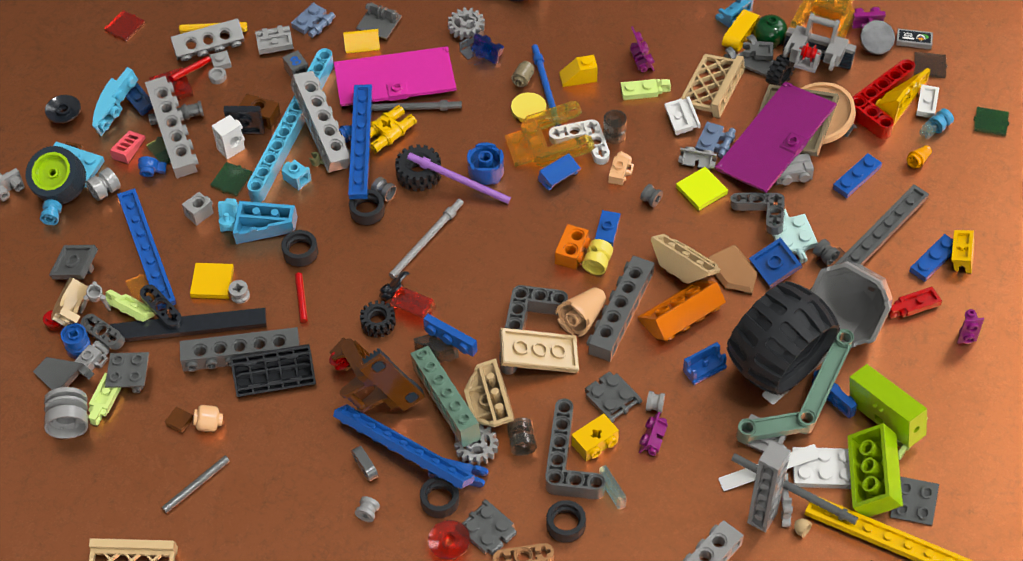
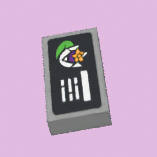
M907 29L897 30L896 45L924 49L932 48L933 32Z

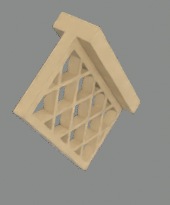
M704 54L681 99L694 96L695 100L691 101L694 109L713 112V117L720 118L745 70L744 57L737 55L735 59ZM707 60L715 62L709 66L706 65ZM725 64L731 65L726 69L722 68V66ZM718 67L720 71L712 74L710 70ZM702 73H708L705 77L700 78L699 76ZM721 75L725 77L724 79L719 81L715 79L716 77H719ZM712 79L714 83L705 86L703 82ZM701 84V88L696 90L693 89V86ZM718 88V91L714 93L709 92L710 89ZM706 92V96L701 98L697 96V94ZM707 100L712 101L711 105H706L702 102Z
M90 538L89 561H95L96 555H105L108 559L107 561H114L119 556H126L129 561H136L141 556H147L150 561H158L161 557H169V561H175V555L178 552V546L175 541Z

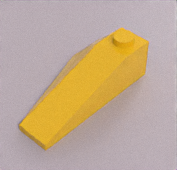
M926 68L887 92L882 99L877 100L875 105L893 118L894 125L920 92L921 85L927 83L930 69Z

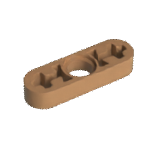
M541 543L501 549L493 555V561H500L501 557H504L505 561H512L511 555H514V561H520L517 557L521 553L529 555L527 561H553L554 550L551 545ZM542 551H546L547 557H543ZM533 552H535L536 559H533Z

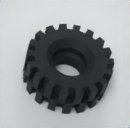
M418 144L413 148L411 145L409 150L404 148L402 153L399 152L398 158L395 160L397 180L398 182L400 181L402 187L405 185L408 190L413 188V191H417V189L425 191V187L429 190L432 188V184L434 186L438 184L437 180L440 181L442 174L428 168L419 172L413 171V168L420 167V165L407 159L409 153H413L419 157L431 159V162L441 166L439 154L432 147L428 149V146L424 145L422 148Z

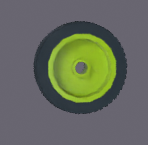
M49 146L40 149L27 164L25 172L26 182L31 191L43 201L52 199L61 204H66L75 199L85 186L86 171L84 165L76 155L63 147Z

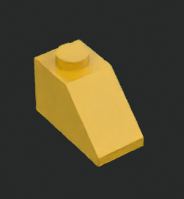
M594 55L576 57L559 72L562 86L567 87L597 82L598 67Z

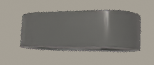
M358 446L352 449V456L365 478L370 482L379 477L374 464L363 447Z

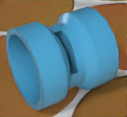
M943 108L928 120V124L934 132L941 133L954 122V117L949 110Z
M49 199L44 201L40 221L47 225H56L59 221L62 205L56 200Z

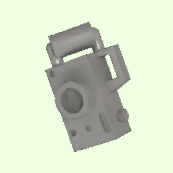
M100 340L95 341L92 345L89 344L74 362L83 363L91 371L95 367L102 368L109 360L106 355L109 353L110 348Z

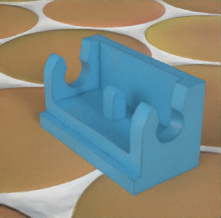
M736 0L725 10L720 8L718 10L720 14H717L715 19L730 28L743 9L752 11L754 0Z

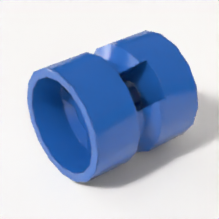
M79 323L68 324L62 329L60 335L69 357L77 359L82 351L89 344L91 345L87 331Z

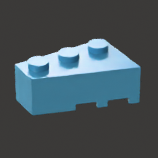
M239 201L233 230L236 244L284 235L295 231L298 217L295 205Z

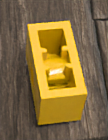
M602 414L571 434V445L587 462L591 458L598 457L606 448L613 447L618 442L619 430L605 414Z

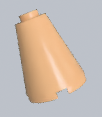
M594 287L562 302L556 309V314L558 313L559 315L558 323L571 335H585L606 302L605 293L601 289Z

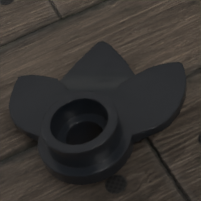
M407 271L401 272L390 284H385L379 290L381 292L379 297L385 301L392 298L397 293V290L402 287L401 281L410 273Z

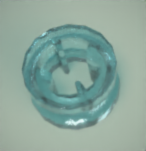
M927 121L921 128L920 135H925L926 139H930L936 132L937 126Z

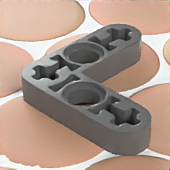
M735 193L731 195L730 205L732 209L767 211L766 231L771 235H778L783 232L785 198L782 194Z

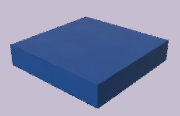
M781 237L749 258L752 265L770 288H773L803 268Z

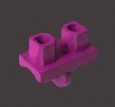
M872 7L870 12H864L862 8H855L852 29H863L871 21H884L885 11H881L879 7Z

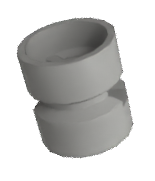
M110 168L99 172L98 177L93 176L86 181L88 190L97 201L107 197L108 192L113 193L121 188L117 176Z

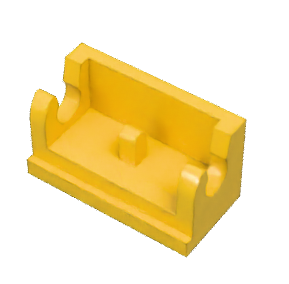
M954 230L951 262L954 263V270L958 272L959 266H963L966 273H972L974 230Z

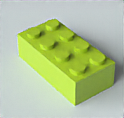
M882 423L848 435L853 509L864 516L871 517L902 507L896 433Z

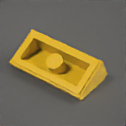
M378 29L343 32L346 53L380 50Z

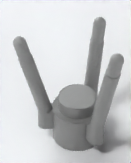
M94 281L88 286L87 295L83 297L84 300L79 310L80 314L83 313L88 301L98 302L101 300L107 310L111 311L101 286Z

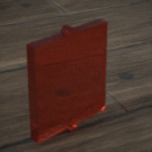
M123 10L104 30L115 38L118 37L127 42L145 24V21L136 17V14L132 15Z

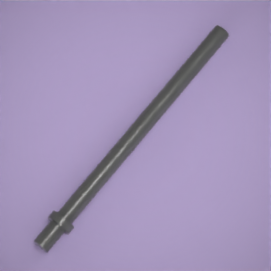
M736 453L733 455L731 461L754 473L757 472V464ZM784 480L783 488L838 516L839 520H845L853 525L858 521V517L848 513L847 509H841Z

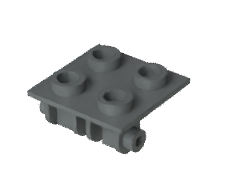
M372 2L367 3L365 9L368 11L356 27V30L378 29L379 37L387 40L402 15L397 13L396 10H391L387 7L383 8L381 5L378 7V5Z
M149 352L110 353L105 388L131 387L134 393H140L145 386Z
M900 476L903 506L891 510L890 517L933 525L939 484Z

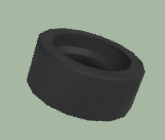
M368 189V199H350L349 201L351 218L361 225L375 224L384 216V200L377 191ZM363 202H373L378 205L374 211L368 213L356 210V207Z
M296 230L288 233L283 238L281 243L283 257L290 265L297 267L306 266L317 258V240L312 233L305 230ZM304 242L311 245V248L303 254L289 252V248L296 243Z
M439 477L427 480L420 490V503L423 511L434 518H445L452 515L459 506L458 488ZM436 489H445L451 492L452 500L446 505L435 506L428 502V494Z
M570 500L554 503L546 515L547 531L551 537L560 542H573L579 539L586 528L585 511L579 504ZM565 512L572 513L577 516L579 523L574 529L562 530L554 525L555 516Z

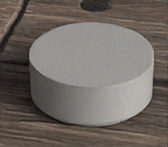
M221 67L212 68L208 73L209 80L213 84H221L227 78L226 71Z

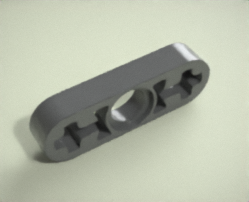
M87 314L82 318L80 324L85 327L87 333L100 340L107 347L117 350L123 346L125 338L118 330L94 314ZM106 328V332L102 335H99V332L102 329Z

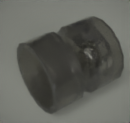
M610 110L604 115L603 135L605 140L611 144L621 143L626 138L627 116L624 112Z
M516 418L514 421L508 422L507 432L510 438L509 443L512 454L524 456L533 453L537 449L531 419Z

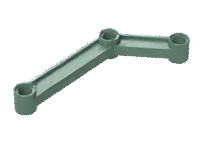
M840 329L837 339L830 347L800 412L752 420L749 418L742 419L738 424L736 432L737 440L740 443L749 444L755 440L797 433H811L854 340L853 333L848 329ZM802 420H808L810 423H805ZM747 429L750 433H745L742 430Z

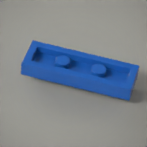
M867 153L833 184L832 189L848 198L882 167V162Z
M944 234L910 267L909 272L925 282L952 256L953 239Z
M430 314L424 317V330L429 335L440 338L445 344H451L464 354H469L473 357L477 353V340Z

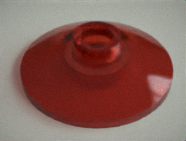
M445 520L432 528L428 536V545L431 552L438 558L444 560L456 559L462 556L469 548L470 534L462 523L455 520ZM448 541L454 542L452 545L446 544Z

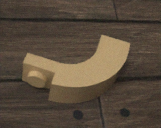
M69 278L54 306L51 319L63 326L73 322L77 323L80 318L77 315V311L83 297L87 293L88 286L74 278Z

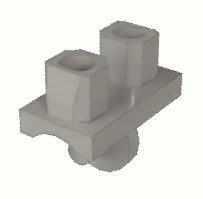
M17 168L3 175L0 173V200L2 201L9 198V191L13 188L16 191L25 188Z

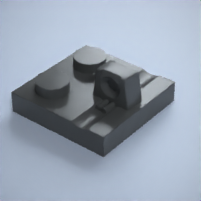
M64 245L49 274L52 279H84L87 273L91 274L94 270L92 261L98 251L95 245Z

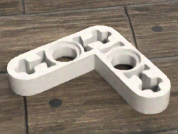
M586 120L550 129L549 141L552 144L559 145L586 139L595 163L604 165L609 161V149L598 121ZM577 130L579 133L571 134L570 131ZM593 140H600L601 143H600V144H593L592 141H593Z

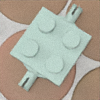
M785 209L783 232L778 235H772L774 241L781 237L792 253L798 255L800 263L807 262L808 258L805 252L818 244L805 214L789 217Z

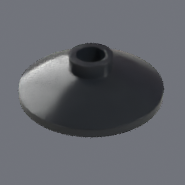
M71 95L54 97L45 107L47 118L55 123L69 122L75 119L81 111L79 100Z

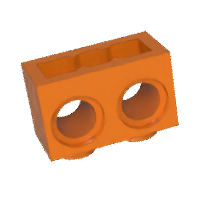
M567 224L555 251V264L576 270L579 263L582 264L585 257L584 251L588 249L591 242L589 230Z

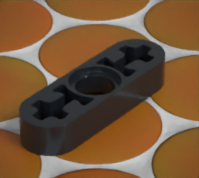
M143 286L140 290V296L146 306L168 329L176 330L180 328L183 323L180 312L155 286ZM146 293H152L155 300L153 301L149 295L146 296ZM163 303L167 305L163 311L156 310L158 304ZM169 313L173 319L177 320L176 322L170 321L168 316Z

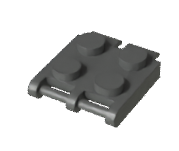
M610 371L599 378V383L594 381L585 388L587 393L586 399L601 414H605L612 423L622 413L626 414L629 412L628 409L643 402L642 398L617 373L613 375ZM618 409H620V411H618L617 413H615L613 416L611 415V414H613L615 411H617Z
M486 499L482 501V505L475 512L471 511L468 514L469 517L463 523H458L455 526L457 531L484 554L489 552L492 556L503 547L502 541L508 543L517 534V531L514 529V523Z

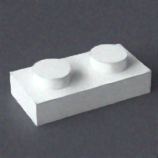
M921 85L916 112L917 116L931 118L935 115L940 87Z

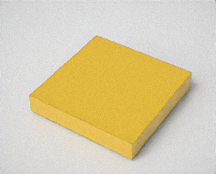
M195 263L190 290L191 298L229 299V285L232 283L234 265Z

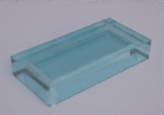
M606 465L600 467L599 474L605 478L607 493L619 510L625 508L626 495Z

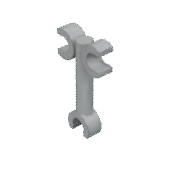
M786 473V476H785V480H787V481H788V473ZM783 488L781 494L782 527H791V514L793 513V506H791L792 498H789V491Z

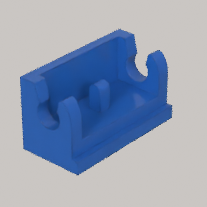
M568 153L541 169L537 180L549 191L555 184L570 175L578 174L581 167Z
M716 342L685 358L683 372L692 384L695 385L727 368L726 354L721 355L720 345Z

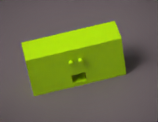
M868 364L849 377L850 396L856 401L857 409L878 425L884 423L896 433L897 440L908 448L926 436L927 408Z

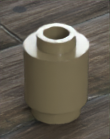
M523 61L517 66L511 77L516 86H527L534 74L533 64Z

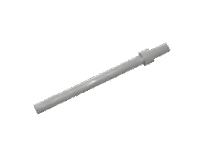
M457 199L451 207H448L443 212V216L389 273L391 278L397 277L445 223L453 219L456 211L464 204L461 199Z

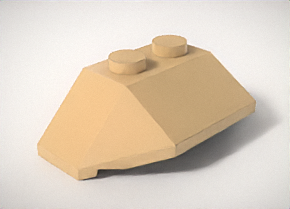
M661 234L651 238L659 265L666 269L668 273L680 278L683 283L690 284L720 273L721 269L718 268L716 263L691 247L669 238L668 235Z
M496 358L477 364L474 369L475 372L464 389L468 407L479 424L492 427L514 421V414Z

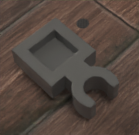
M756 41L755 45L749 42L743 43L742 49L748 50H743L742 56L749 57L755 55L757 60L772 61L773 42Z

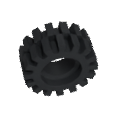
M780 54L773 61V64L770 65V70L767 71L768 74L766 75V82L771 85L782 86L793 75L795 63L790 62L789 57L785 58L783 54Z
M376 300L375 304L369 302V307L367 305L363 306L364 310L361 309L360 321L365 334L368 332V336L371 337L374 334V338H378V335L381 334V337H384V333L389 335L390 330H394L396 325L395 312L389 303L385 305V301H381V304H378V300ZM380 315L385 317V320L379 323L371 321V318Z

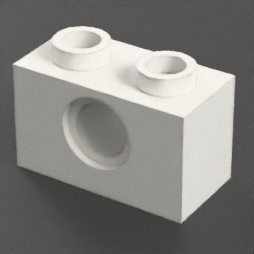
M229 115L212 125L217 149L227 160L245 149V138L241 132L242 125L237 119L234 120Z

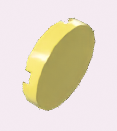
M522 93L512 101V115L522 123L538 122L546 114L545 99L538 94Z

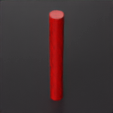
M206 56L170 75L169 80L174 82L211 62L210 57Z
M298 272L295 274L300 323H307L303 275Z

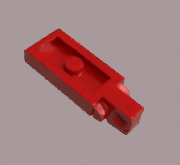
M931 286L899 297L894 302V305H892L888 315L890 319L900 315L908 317L940 306L942 300Z

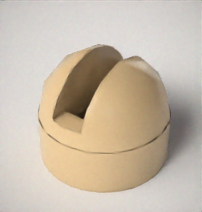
M803 518L798 519L794 524L796 533L802 537H805L812 527V523Z

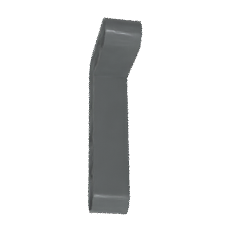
M524 285L516 286L512 290L505 328L525 330L528 311L558 315V313L556 314V309L558 305L568 300L567 293L556 289ZM500 352L499 362L501 372L506 375H511L515 373L517 367L501 366Z
M560 399L556 402L545 475L546 490L552 495L600 499L605 494L606 482L603 475L566 470L573 422V403L569 399Z

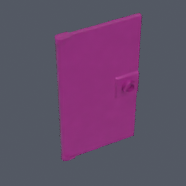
M784 82L715 166V170L767 193L794 158L807 145L810 138L837 104L793 86L791 83Z

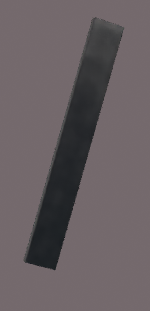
M266 308L181 316L183 323L176 330L168 329L160 319L110 324V326L124 336L125 342L263 328L267 327ZM172 317L169 318L170 321H173V322H176V321H177L176 319H173Z

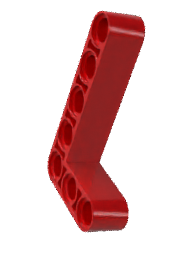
M910 59L901 60L852 97L856 109L855 120L880 139H887L891 136L894 120L875 104L887 92L913 77L915 63Z

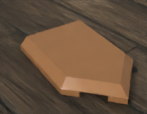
M732 245L708 257L721 269L720 273L715 274V277L726 290L733 291L734 289L752 295L757 271L736 245Z

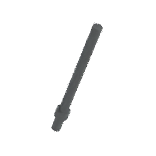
M440 100V102L372 104V111H391L397 105H400L404 110L440 109L441 111H448V109L462 108V101L448 102V100Z

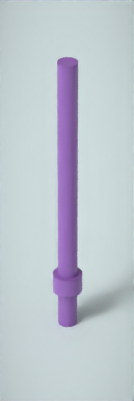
M409 153L407 157L408 160L419 164L421 168L433 170L506 204L511 199L507 195L431 162V159L422 158L413 153Z

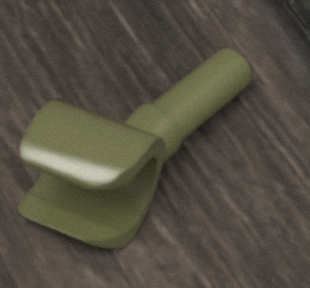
M318 152L311 153L313 158H309L312 166L324 164Z

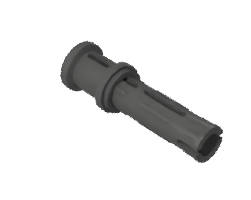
M201 101L190 105L183 104L180 108H177V111L181 110L183 118L186 120L198 115L204 116ZM155 113L148 114L150 125L158 124Z

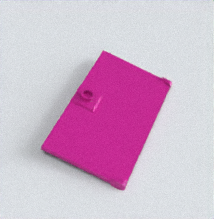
M448 46L334 62L340 106L353 105L354 85L372 84V102L393 101L413 96L456 91Z

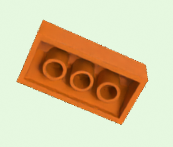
M699 280L638 316V320L656 339L668 341L675 337L674 334L679 331L689 329L690 324L703 320L708 313L718 311L721 308L720 306L726 303L717 282Z

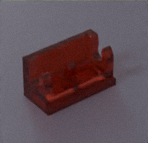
M405 287L398 289L390 302V305L394 308H400L422 319L427 314L432 315L437 308L433 299Z

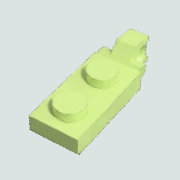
M670 79L621 82L620 85L623 100L658 97L662 92L671 91Z
M111 289L105 292L106 300L110 306L119 309L122 313H127L138 321L144 322L155 316L146 304L127 294L120 295Z
M104 373L89 402L88 411L90 414L88 419L90 424L96 426L100 423L102 416L106 417L122 388H105L107 373Z

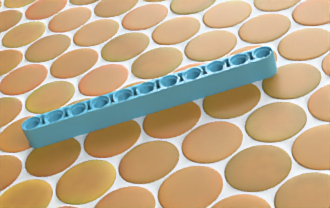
M327 48L320 49L307 72L313 71L315 76L319 78L321 90L334 67L332 51ZM295 95L247 183L249 197L252 202H262L266 198L305 123V118Z

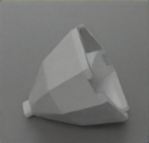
M847 261L821 269L811 289L832 310L838 320L840 329H848L853 333L854 340L851 348L860 344L874 342L892 307L893 298L886 278L857 263Z

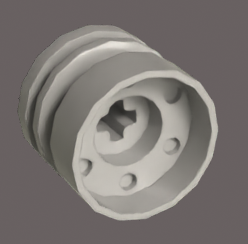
M61 387L53 389L45 395L44 429L47 434L56 438L69 439L78 437L87 431L88 399L85 392L74 387Z

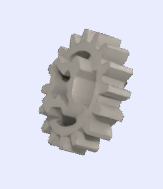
M464 7L463 11L457 9V13L452 12V17H448L450 34L454 33L455 38L460 36V40L464 37L466 39L473 37V35L485 30V19H483V14H479V10L474 12L473 8L467 10Z
M480 425L481 439L467 445L466 449H464L455 436L454 447L457 457L462 456V462L468 460L469 464L476 462L480 466L481 461L488 464V458L494 459V453H498L499 443L496 438V432L491 433V427L484 429V425Z

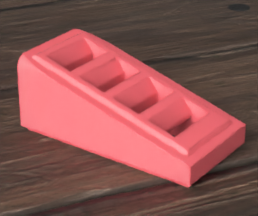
M128 131L110 150L112 159L128 164L145 140V135Z

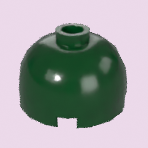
M769 14L761 17L756 22L753 35L757 41L773 42V49H776V46L784 45L788 27L781 17Z

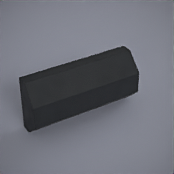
M310 344L230 357L237 397L316 384Z

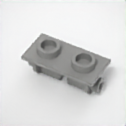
M689 146L680 148L681 155L678 162L682 163V165L694 167L695 161H699L698 168L715 169L717 154H714L713 151H697Z

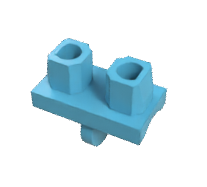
M226 198L225 201L218 202L220 232L234 230L238 210L236 199Z

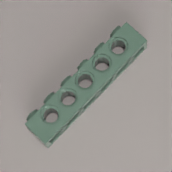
M429 346L410 353L414 371L461 445L464 447L480 440L481 433L478 421Z

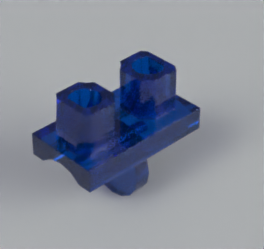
M475 34L474 43L471 47L476 52L475 56L479 59L484 57L494 64L498 63L500 55L503 54L504 46L500 43H492L491 38L487 35Z

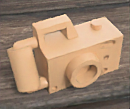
M622 151L617 153V157L614 156L609 173V183L623 185L624 181H626L625 176L632 175L634 164L631 163V156Z

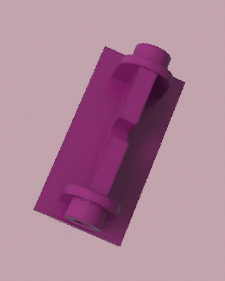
M973 309L965 312V320L959 330L960 335L957 344H970L978 339L984 318H978L977 313Z
M660 412L648 418L645 424L647 428L646 433L642 435L639 442L641 444L639 453L647 450L648 454L655 456L659 452L663 440L656 437V435L663 438L668 426L665 418H659Z

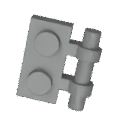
M280 25L277 28H262L261 31H255L259 55L294 49L289 26L282 27Z

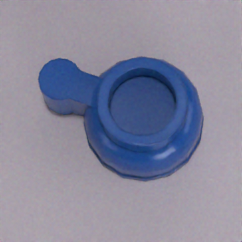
M148 156L138 159V169L141 176L153 177L154 172L166 173L167 163L159 162L157 159Z

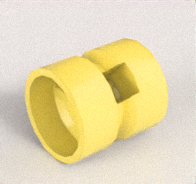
M592 240L582 262L584 270L593 275L604 274L613 253L612 245L605 240Z

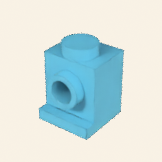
M293 160L291 163L286 162L281 170L283 180L298 191L311 181L310 168L304 167L296 160Z

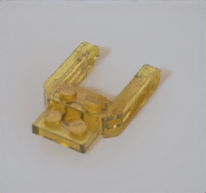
M803 0L789 27L796 28L797 25L803 27L809 14L814 13L817 16L833 21L840 20L837 36L845 38L852 25L855 13L852 7L854 0Z
M571 101L528 115L521 124L522 130L505 135L515 167L532 161L541 167H547L568 153L572 158L591 152L595 148V144L589 135H583L547 147L542 133L544 129L568 122V120L582 114L580 104L576 101Z

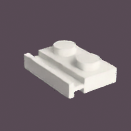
M689 96L687 99H678L664 104L675 135L692 131L696 127L701 128Z

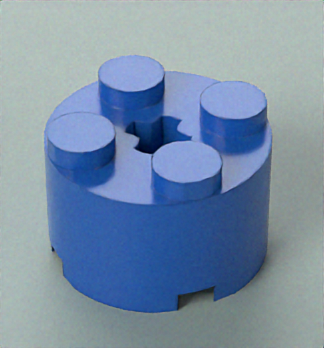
M488 142L475 145V148L468 151L467 167L471 180L482 185L498 184L504 174V154L495 144Z

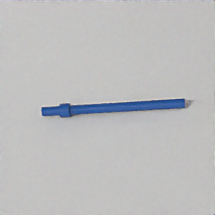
M534 44L531 46L534 55L533 61L537 65L554 127L561 126L544 68V58L540 54L538 45Z

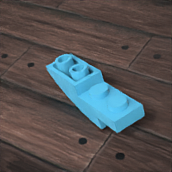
M128 67L117 81L113 78L109 80L97 101L92 126L100 136L109 129L115 118L120 115V112L123 110L120 105L121 101L125 99L128 92L139 80L134 71Z

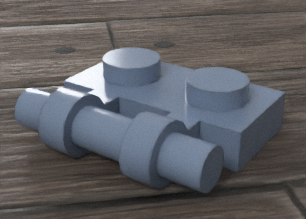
M312 3L291 22V26L304 35L308 32V35L313 38L315 35H319L325 26H329L332 23L335 14L330 12L327 15L326 9Z
M707 122L695 149L697 151L711 150L717 152L718 157L722 159L735 139L736 130L729 128V131L725 133L723 132L724 126Z

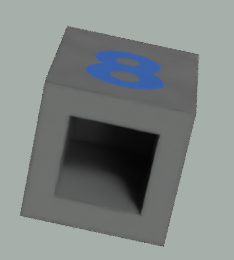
M298 50L282 57L284 69L291 79L294 74L307 72L308 63Z

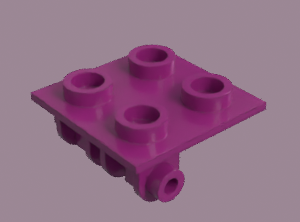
M632 26L631 28L637 43L631 44L630 51L635 59L638 70L646 72L651 67L655 71L652 65L655 61L651 53L648 54L650 49L646 41L643 40L639 31L636 32Z

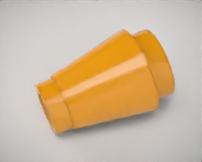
M924 145L910 152L906 159L908 165L912 168H920L932 153L931 148Z

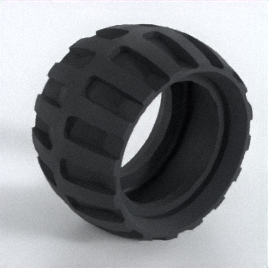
M790 281L781 282L768 290L743 315L740 322L733 329L727 341L728 347L726 349L736 368L747 380L764 391L775 395H782L795 387L819 364L837 339L840 325L832 310L818 295L799 284Z

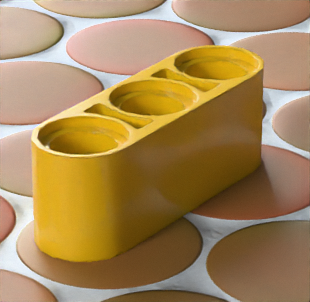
M743 9L724 35L722 45L727 48L732 47L735 51L739 52L743 43L747 41L746 37L753 33L754 26L760 19V15Z

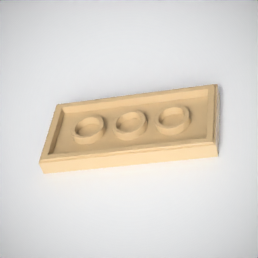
M509 328L500 329L501 366L577 373L579 371L577 339L575 335Z

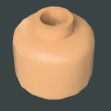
M200 405L198 409H194L193 425H196L197 430L215 432L218 425L222 426L223 414L219 413L218 407Z

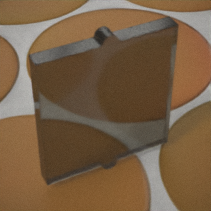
M915 52L913 61L915 63L914 76L929 68V77H946L948 66L946 64V55Z

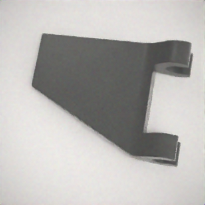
M753 34L746 37L747 42L755 45L757 39ZM729 47L725 49L727 54L723 57L735 59L737 55L735 50ZM755 55L744 57L746 69L765 77L768 74L767 71L770 70V65L774 61L773 59L772 61L757 60Z
M46 357L33 371L52 390L68 387L80 373L89 380L94 375L83 363Z

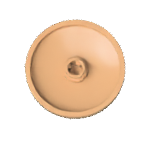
M829 82L812 83L801 87V89L838 94L837 106L823 144L833 142L842 137L851 128L855 120L856 109L851 94L843 87Z

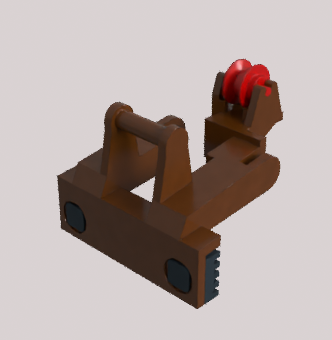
M343 337L330 351L329 363L336 370L344 369L346 371L352 369L356 375L354 379L340 390V395L350 400L360 413H364L383 402L391 409L400 407L403 411H406L425 398L423 389L402 372L379 348H377V351L374 350L373 354H369L357 341ZM369 386H374L375 388L363 400L354 394Z

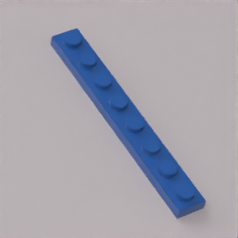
M372 84L354 85L349 199H368Z
M135 188L117 194L149 285L155 286L172 305L177 304ZM163 303L157 305L158 310L167 307Z
M348 404L334 410L333 417L340 420L341 423L353 427L357 432L369 436L373 441L385 445L389 450L401 454L405 459L415 462L421 468L427 469L436 474L437 477L452 483L453 486L462 489L473 483L475 475L366 414L360 413Z

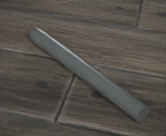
M223 456L163 505L161 509L164 513L167 514L230 462L228 457Z

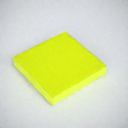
M706 167L676 183V188L698 211L728 194V189Z

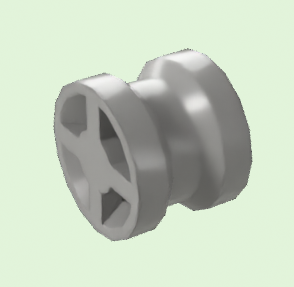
M236 280L229 285V293L233 302L241 304L249 300L250 292L246 282Z
M649 391L646 411L656 410L662 413L665 393L655 394L653 391Z
M364 496L359 501L360 506L356 508L355 515L363 521L373 522L375 512L379 510L380 504L375 499Z

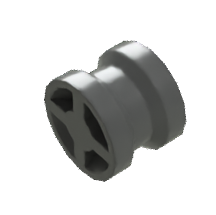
M648 184L642 191L640 199L644 202H649L650 206L655 207L660 202L663 191L660 189L656 190L653 185Z

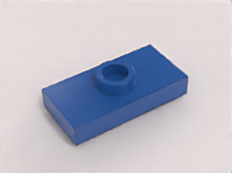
M602 210L595 239L605 240L613 246L621 213Z

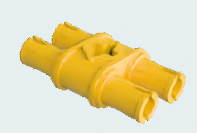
M397 105L388 113H382L378 119L373 122L371 121L370 139L374 136L379 138L370 143V149L377 153L386 145H392L396 139L405 135L407 129L417 123L416 118L409 114L402 121H395L405 114L404 109L400 105Z

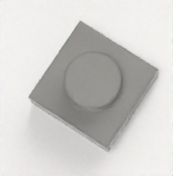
M227 50L210 55L214 68L221 67L227 69L232 67Z

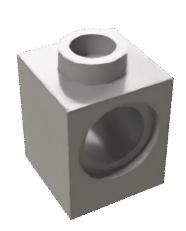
M200 192L182 204L185 216L196 226L214 213L212 200Z

